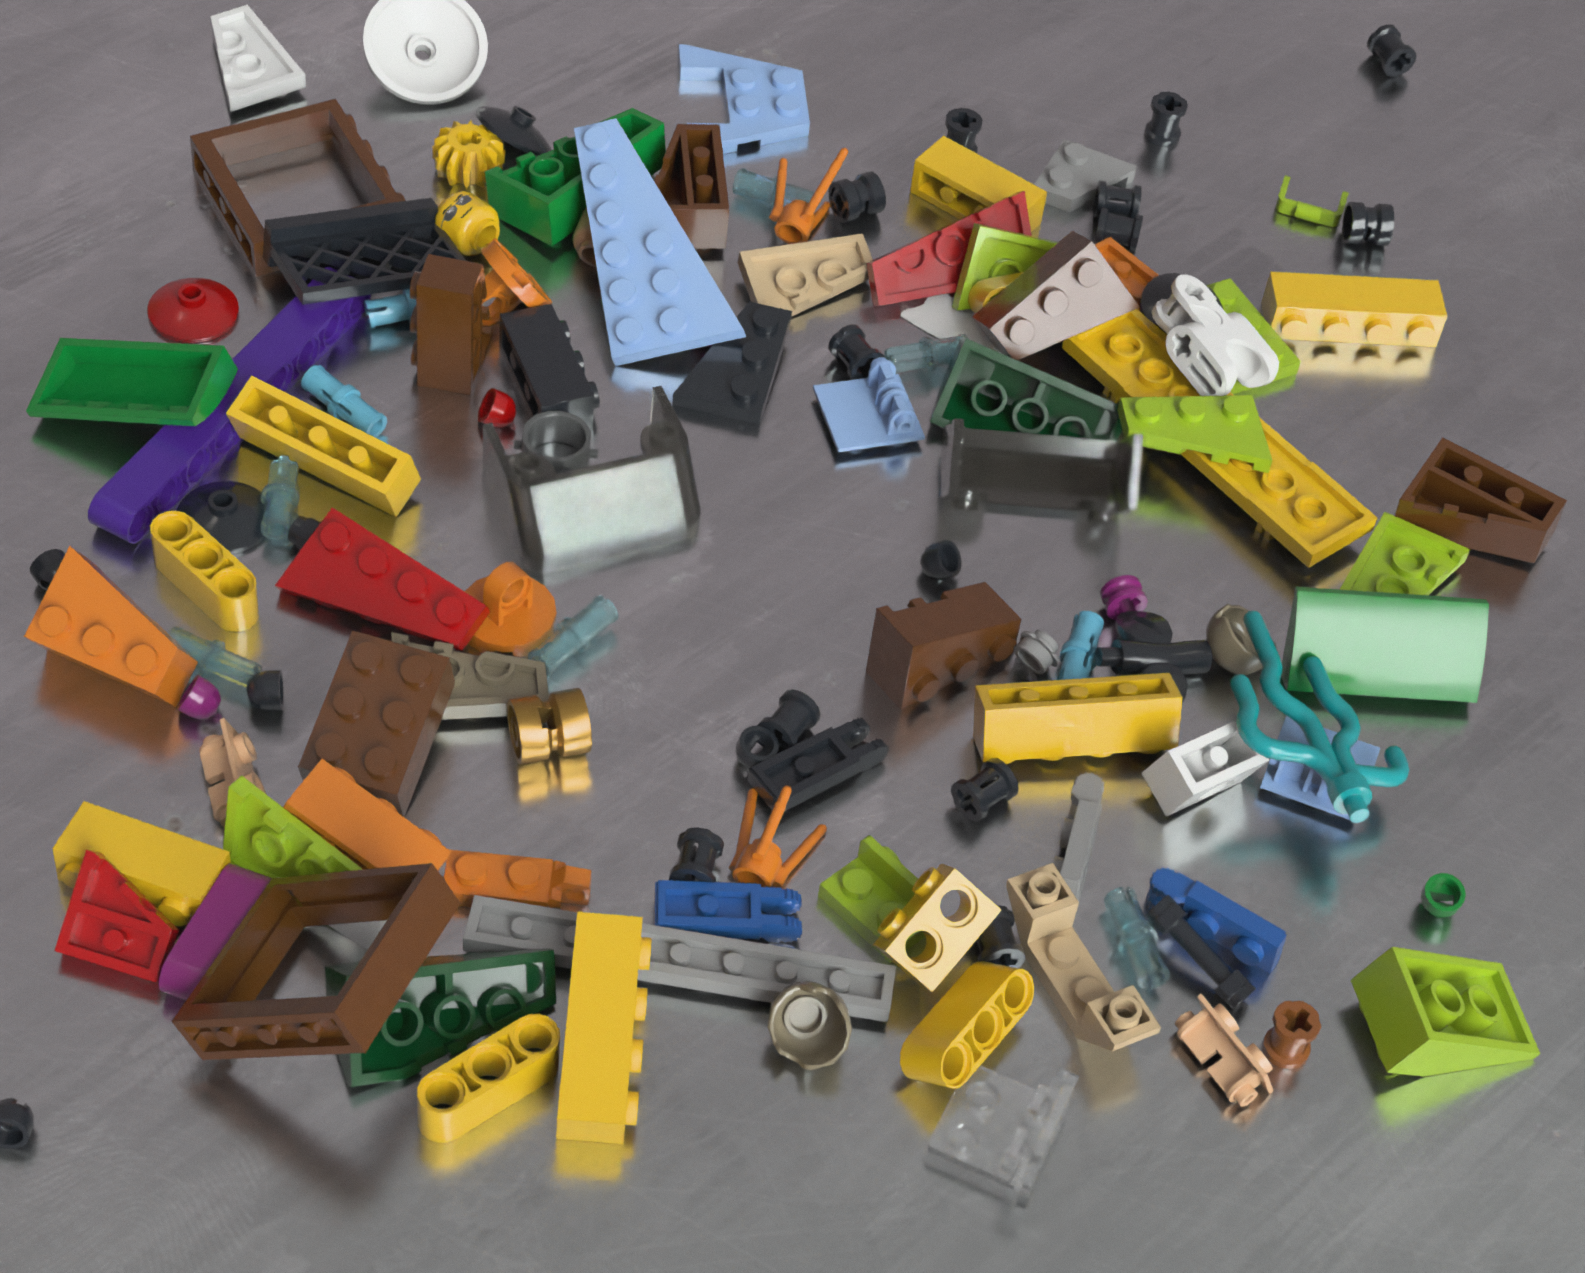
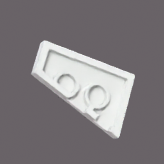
M248 4L210 16L212 35L230 112L306 87L305 73Z

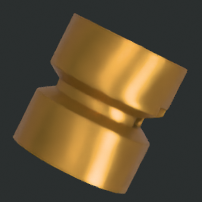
M580 688L551 692L547 701H542L537 695L508 700L507 718L513 751L519 765L547 760L552 751H557L561 757L591 751L592 733L586 701ZM547 722L548 728L542 729V723Z

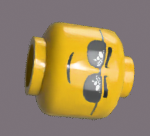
M465 191L454 193L444 199L438 206L435 224L447 233L462 255L474 256L482 253L480 249L490 243L494 238L498 239L500 233L498 213L491 205L473 193Z

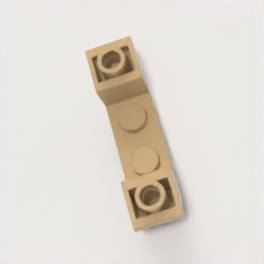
M1051 863L1007 879L1006 887L1026 960L1075 1037L1110 1051H1115L1159 1033L1161 1026L1134 985L1114 992L1072 926L1079 902L1055 865Z

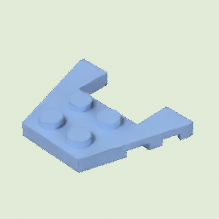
M678 44L680 80L723 82L727 123H687L720 124L723 154L737 151V145L757 140L758 144L763 146L809 136L810 119L802 70Z

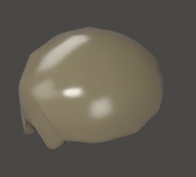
M1227 604L1212 615L1206 627V640L1211 647L1212 657L1217 665L1229 673L1248 675L1262 669V664L1243 622L1244 615L1249 610L1240 605Z
M812 981L796 982L785 987L771 1003L767 1028L773 1045H775L780 1055L798 1063L803 1069L814 1070L833 1065L848 1049L852 1032L849 1009L843 999L833 989Z

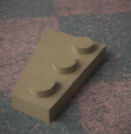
M391 632L392 642L450 657L455 685L441 720L507 716V702L509 699L537 695L542 701H547L549 697L545 662L489 651L477 656L454 651V644L435 641L434 646L431 647L409 642L408 635Z

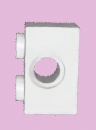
M1236 721L1167 751L1145 769L1142 775L1165 816H1168L1242 782L1267 763L1269 759L1254 752L1244 743L1238 733Z

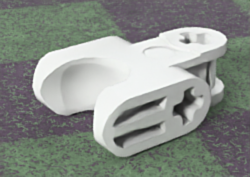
M1179 275L1176 277L1171 286L1172 295L1168 299L1159 300L1154 305L1152 316L1157 325L1168 334L1166 337L1168 355L1200 396H1226L1233 388L1236 379L1248 388L1260 387L1271 383L1278 372V357L1247 318L1237 312L1226 313L1218 304L1217 298L1209 288L1197 278L1190 275Z

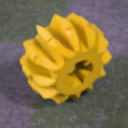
M472 120L468 124H460L454 121L451 128H440L439 136L434 139V145L432 146V159H434L438 177L447 178L449 186L461 183L464 184L466 190L469 185L473 184L484 188L486 183L485 171L497 166L503 170L505 150L503 149L502 140L483 124L479 126L474 125Z

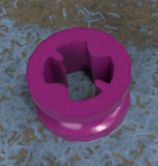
M1122 575L1115 577L1105 583L1100 591V597L1103 604H1105L1107 615L1112 620H1116L1117 616L1122 612L1144 611L1147 607V597L1142 591L1140 580L1135 576Z

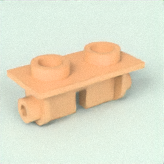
M222 718L220 719L223 734L205 737L202 742L203 745L199 749L205 779L210 785L225 779L208 788L213 817L221 823L222 827H225L228 787L241 775L265 794L266 792L260 778L253 770L252 762L257 760V753L251 739L245 732L238 734L229 722Z
M1202 994L1198 995L1197 998L1202 1011L1196 1015L1192 1011H1188L1176 1020L1175 1026L1179 1029L1177 1037L1183 1041L1201 1065L1217 1053L1221 1056V1059L1209 1067L1207 1072L1225 1093L1230 1102L1237 1101L1241 1107L1246 1106L1258 1095L1254 1088L1260 1084L1269 1095L1274 1092L1267 1074L1273 1068L1261 1050L1254 1043L1248 1047L1242 1044L1234 1034L1240 1029L1238 1024L1221 1003L1212 1007Z

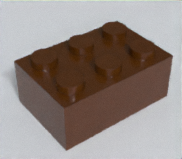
M352 631L299 762L298 769L302 780L304 781L318 762L323 759L333 767H339L347 771L358 785L376 798L389 801L395 806L399 814L405 817L455 685L450 657Z

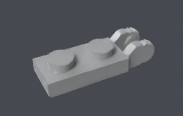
M1092 772L1080 773V776H1076V780H1074L1070 799L1072 805L1069 810V818L1065 817L1060 839V848L1066 849L1065 857L1055 856L1053 862L1078 902H1080L1094 846L1104 791L1102 777H1098V774L1095 775Z

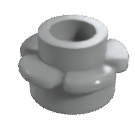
M1036 630L1034 633L1023 631L1020 634V642L1014 647V653L1025 667L1034 673L1043 674L1051 665L1053 667L1058 665L1059 658L1055 654L1058 650V645L1050 635L1042 630Z

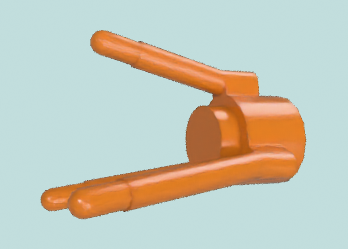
M842 148L809 203L803 200H793L784 206L788 161L786 158L780 159L774 207L769 216L771 221L776 222L774 231L780 240L787 244L808 241L811 232L830 209V203L825 201L816 210L848 154L847 148Z
M784 786L761 838L755 839L752 844H749L758 793L754 788L749 789L744 806L736 853L729 866V870L733 872L732 876L736 883L761 884V887L773 886L783 888L789 873L826 833V825H818L782 864L781 850L772 842V839L791 795V787Z

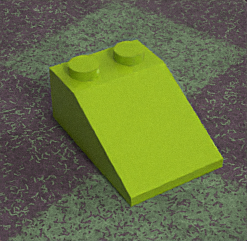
M1391 947L1351 979L1359 1001V1008L1367 1021L1377 1047V1054L1387 1073L1427 1077L1531 1060L1540 1055V1051L1502 963Z

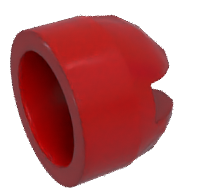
M491 388L485 394L480 404L478 421L495 428L509 426L516 416L515 402L508 394Z

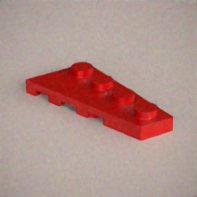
M333 507L275 584V587L280 592L295 597L298 595L336 610L338 608L377 624L384 623L402 629L405 633L432 642L438 641L454 644V649L459 651L464 650L491 612L479 600Z

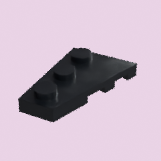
M748 302L736 317L744 329L746 337L713 344L674 391L672 405L751 423H761L791 325L792 311Z

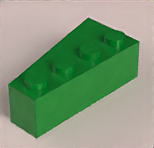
M634 108L603 120L617 119L651 176L662 168L663 157L666 152L664 122ZM566 136L554 141L553 150L537 157L532 152L517 157V165L505 171H502L499 166L485 171L488 204L496 210L500 220L551 246H554L575 231L582 212L587 207L575 137L569 138Z

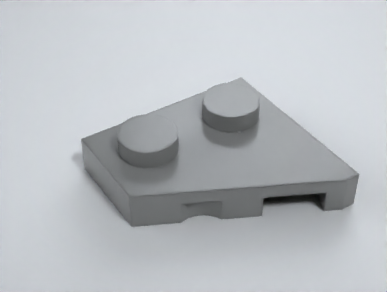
M1064 139L1034 185L1047 191L1045 204L1071 212L1084 206L1088 200H1094L1099 180L1106 181L1107 186H1111L1119 181L1124 182L1126 185L1134 180L1137 166L1087 148L1082 144Z

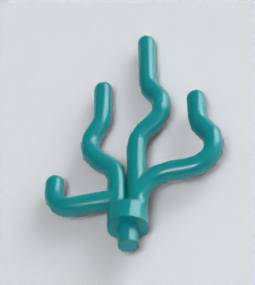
M1248 611L1244 615L1243 622L1262 664L1259 677L1262 692L1276 709L1300 726L1309 745L1272 739L1259 729L1256 723L1260 712L1258 700L1250 680L1243 674L1235 675L1230 682L1232 692L1239 706L1236 725L1240 737L1248 747L1263 757L1278 761L1296 762L1314 769L1327 785V794L1334 810L1340 814H1348L1350 821L1353 823L1363 822L1370 815L1367 806L1373 796L1369 786L1397 787L1407 780L1410 770L1404 752L1398 746H1389L1384 752V759L1388 767L1355 763L1350 748L1357 742L1361 732L1359 718L1353 708L1335 691L1322 661L1318 657L1310 656L1303 663L1306 676L1321 706L1337 720L1341 728L1330 744L1322 723L1316 714L1304 703L1291 696L1281 685L1280 678L1283 670L1281 659L1263 617L1258 611Z

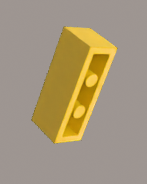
M942 136L915 159L910 192L958 219H962L1017 192L1025 191L1031 232L1041 224L1047 191L945 136Z
M83 801L52 848L58 880L71 889L75 887L86 850L100 852L175 926L188 925L221 871L227 864L231 863L229 851Z

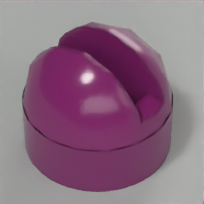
M198 674L182 695L177 705V710L195 719H208L217 712L221 702L220 692L212 682Z

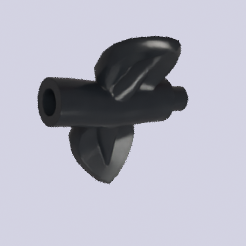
M1144 611L1120 613L1116 618L1115 626L1121 640L1113 641L1111 647H1098L1095 651L1096 665L1098 667H1111L1115 674L1170 673L1182 695V704L1186 698L1188 688L1185 675L1207 673L1212 664V651L1207 640L1171 643L1173 632L1169 622L1160 615Z

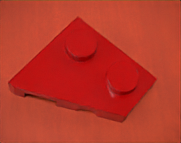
M86 850L54 951L159 983L162 967L174 947L179 929L102 853Z

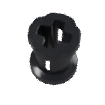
M1387 24L1379 27L1367 40V48L1374 56L1380 58L1384 72L1390 77L1403 75L1409 71L1416 61L1417 55L1414 49L1403 43L1401 33L1394 25Z
M1160 92L1153 96L1151 101L1152 119L1146 124L1144 131L1145 137L1149 142L1162 147L1173 146L1179 142L1181 136L1180 119L1186 114L1188 107L1187 101L1179 94Z
M955 108L949 111L945 120V125L948 129L947 138L977 153L978 147L975 143V138L982 128L983 120L976 111L967 108Z
M1099 180L1094 198L1093 217L1099 218L1101 208L1103 207L1108 208L1111 214L1135 218L1140 210L1141 186L1134 185L1132 189L1107 186L1106 181ZM1109 200L1125 202V204L1110 202Z
M1102 207L1094 245L1111 237L1121 246L1128 247L1129 252L1135 253L1143 216L1136 215L1135 218L1111 214L1108 208Z
M850 324L841 328L832 336L828 344V350L836 359H841L847 366V373L851 380L868 378L871 362L876 358L884 357L880 350L872 348L867 343L865 333L856 324Z
M791 689L787 690L779 698V708L771 717H764L757 726L765 727L774 733L779 744L778 754L798 744V737L805 729L813 728L817 724L821 713L812 698L799 690Z
M998 758L989 759L982 765L979 773L968 780L959 779L951 786V794L955 806L964 817L975 822L987 816L988 808L1000 800L1009 801L1018 794L1019 790L1018 781L1014 773L1006 763Z
M699 827L688 828L685 832L679 834L677 847L680 855L677 865L670 870L669 880L694 881L696 878L699 882H716L713 869L715 860L721 857L723 853L724 842L722 838L708 829Z
M997 905L1001 911L977 939L981 953L978 956V962L983 961L1020 968L1025 962L1026 956L1022 946L1015 941L1012 930L1015 921L1013 912L1008 910L1006 906Z

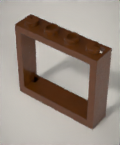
M336 99L190 136L193 170L256 277L280 271L278 266L268 267L263 259L264 228L227 166L333 139L372 200L371 203L353 208L406 201L403 194L396 192L392 187L385 166H379L374 159L369 141L367 139L362 140L358 134L353 116L345 114Z
M433 863L272 878L171 1022L202 1060L366 1053L461 903L446 883L444 876H441ZM288 890H291L295 896L292 897ZM387 920L337 996L254 1001L304 927Z

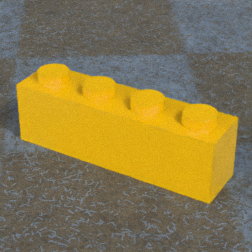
M1270 271L1261 301L1265 320L1284 340L1436 347L1447 318L1439 280Z
M252 375L226 412L241 439L394 517L398 516L421 481L411 455Z
M1170 673L975 685L973 738L982 762H986L991 758H998L1004 763L1009 764L1015 760L1041 758L1043 760L1056 761L1069 756L1090 755L1093 757H1107L1113 753L1127 752L1154 754L1160 750H1171L1178 747L1182 695Z
M577 912L556 1139L623 1144L625 1125L636 1126L639 1092L628 1091L629 1073H641L644 1039H633L634 1020L645 1021L648 988L637 987L638 970H649L652 938L641 937L643 917Z

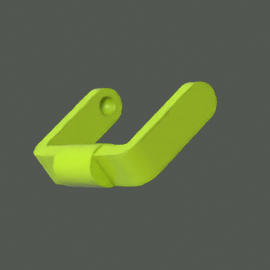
M1284 176L1275 206L1279 213L1329 227L1339 226L1349 192H1342L1338 209L1335 212L1285 198L1291 177Z

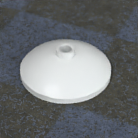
M379 0L368 15L362 38L364 57L376 80L395 96L417 104L432 105L446 103L465 94L479 79L484 69L488 52V42L484 26L477 13L465 0ZM423 51L428 54L429 58L427 60H420L416 57L415 53Z

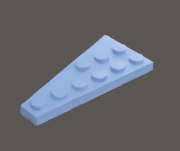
M617 119L574 128L611 357L615 366L746 337L744 329Z

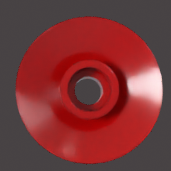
M185 278L170 282L159 288L149 300L147 314L151 326L161 336L175 342L195 344L212 341L230 331L238 320L239 304L234 293L219 282L205 278Z

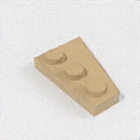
M856 234L739 252L737 263L751 302L792 311V316L869 280L866 263L873 259L864 235Z

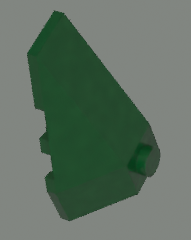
M960 338L943 377L929 420L933 424L970 440L1113 452L1122 432L1117 411L1118 404L967 338Z
M547 948L427 956L366 1053L338 1054L348 1085L355 1087L407 1079L421 1072V1067L447 1054L453 1056L467 1049V1044L495 1030L499 1031L521 1017L537 1014L557 1004L554 950ZM359 962L325 966L326 996H337Z

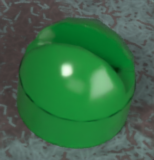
M1439 873L1430 877L1421 892L1423 908L1429 915L1436 918H1447L1454 915L1460 909L1466 897L1465 888L1461 881L1447 873ZM1434 900H1437V901H1453V905H1451V904H1446V903L1435 902Z

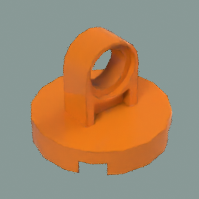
M494 238L480 249L493 268L485 276L487 295L486 299H482V304L488 299L496 297L492 304L488 306L490 311L489 319H482L483 326L496 324L500 321V313L511 312L521 302L528 308L552 304V300L539 283L518 264V259L499 240Z
M513 561L499 565L489 576L476 580L465 590L466 593L485 604L491 611L468 643L479 652H512V656L522 658L539 651L551 640L557 617L555 599L545 585L530 577Z

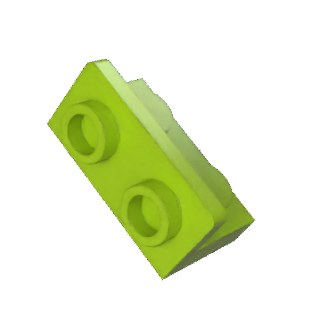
M868 835L860 841L858 857L820 884L818 897L891 963L892 961L873 945L880 936L877 930L881 922L891 911L896 908L902 910L915 895L912 888L918 878L900 862L893 850L882 846L872 836ZM916 931L908 937L905 944L906 951L925 937L923 931Z

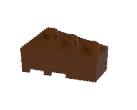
M677 124L663 157L662 168L659 175L656 174L654 182L695 249H726L730 209L720 124Z

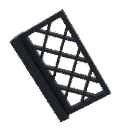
M432 198L265 220L263 259L268 267L278 266L302 305L410 289L414 272L422 271L428 254L466 261L447 233L435 224L438 206ZM408 251L423 256V258L418 260L402 255V253ZM364 256L382 263L376 266L360 260ZM321 263H325L340 269L337 272H333L318 266ZM392 266L411 272L398 273L390 269ZM350 272H353L368 278L358 280L349 277L348 275L350 274ZM310 278L326 285L308 287L305 282Z

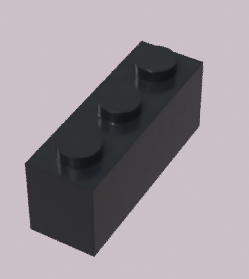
M552 304L500 313L499 347L530 417L532 418L546 411H564L575 414L584 420L590 429L593 428L594 409L599 408L600 405L598 389L594 381L588 382L585 376L583 357L579 350L574 351L571 346L570 331L566 321H559Z

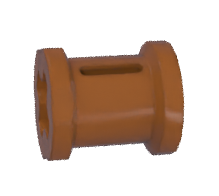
M1299 1000L1284 1001L1274 1011L1272 1016L1274 1027L1269 1029L1264 1036L1262 1050L1265 1057L1273 1065L1291 1070L1299 1068L1306 1063L1311 1053L1310 1042L1315 1040L1319 1034L1321 1023L1318 1012L1311 1005Z

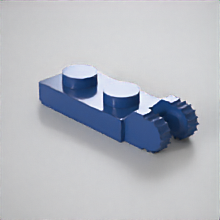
M1162 867L1161 869H1156V872H1152L1149 882L1150 889L1146 896L1148 910H1151L1164 897L1170 895L1187 913L1184 919L1203 939H1212L1229 949L1246 965L1257 966L1269 974L1273 971L1280 960L1287 936L1285 934L1286 931L1198 880L1195 882L1180 872H1174V869Z
M655 881L654 925L733 939H760L762 937L771 943H780L781 941L786 943L794 940L797 941L798 938H801L802 921H799V918H794V916H788V914H796L802 908L801 894H798V891L793 889L761 887V884Z

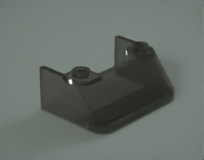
M661 385L652 388L650 424L642 430L640 436V448L643 454L556 474L549 459L535 452H521L507 456L493 423L483 425L482 477L517 555L526 568L541 573L552 572L685 540L697 533L700 527L701 507L688 437Z
M955 418L942 429L941 499L951 500L950 509L978 511V503L1088 512L1089 521L1114 523L1116 522V514H1127L1136 511L1138 507L1143 434H1132L1120 441L970 429L964 428V419Z

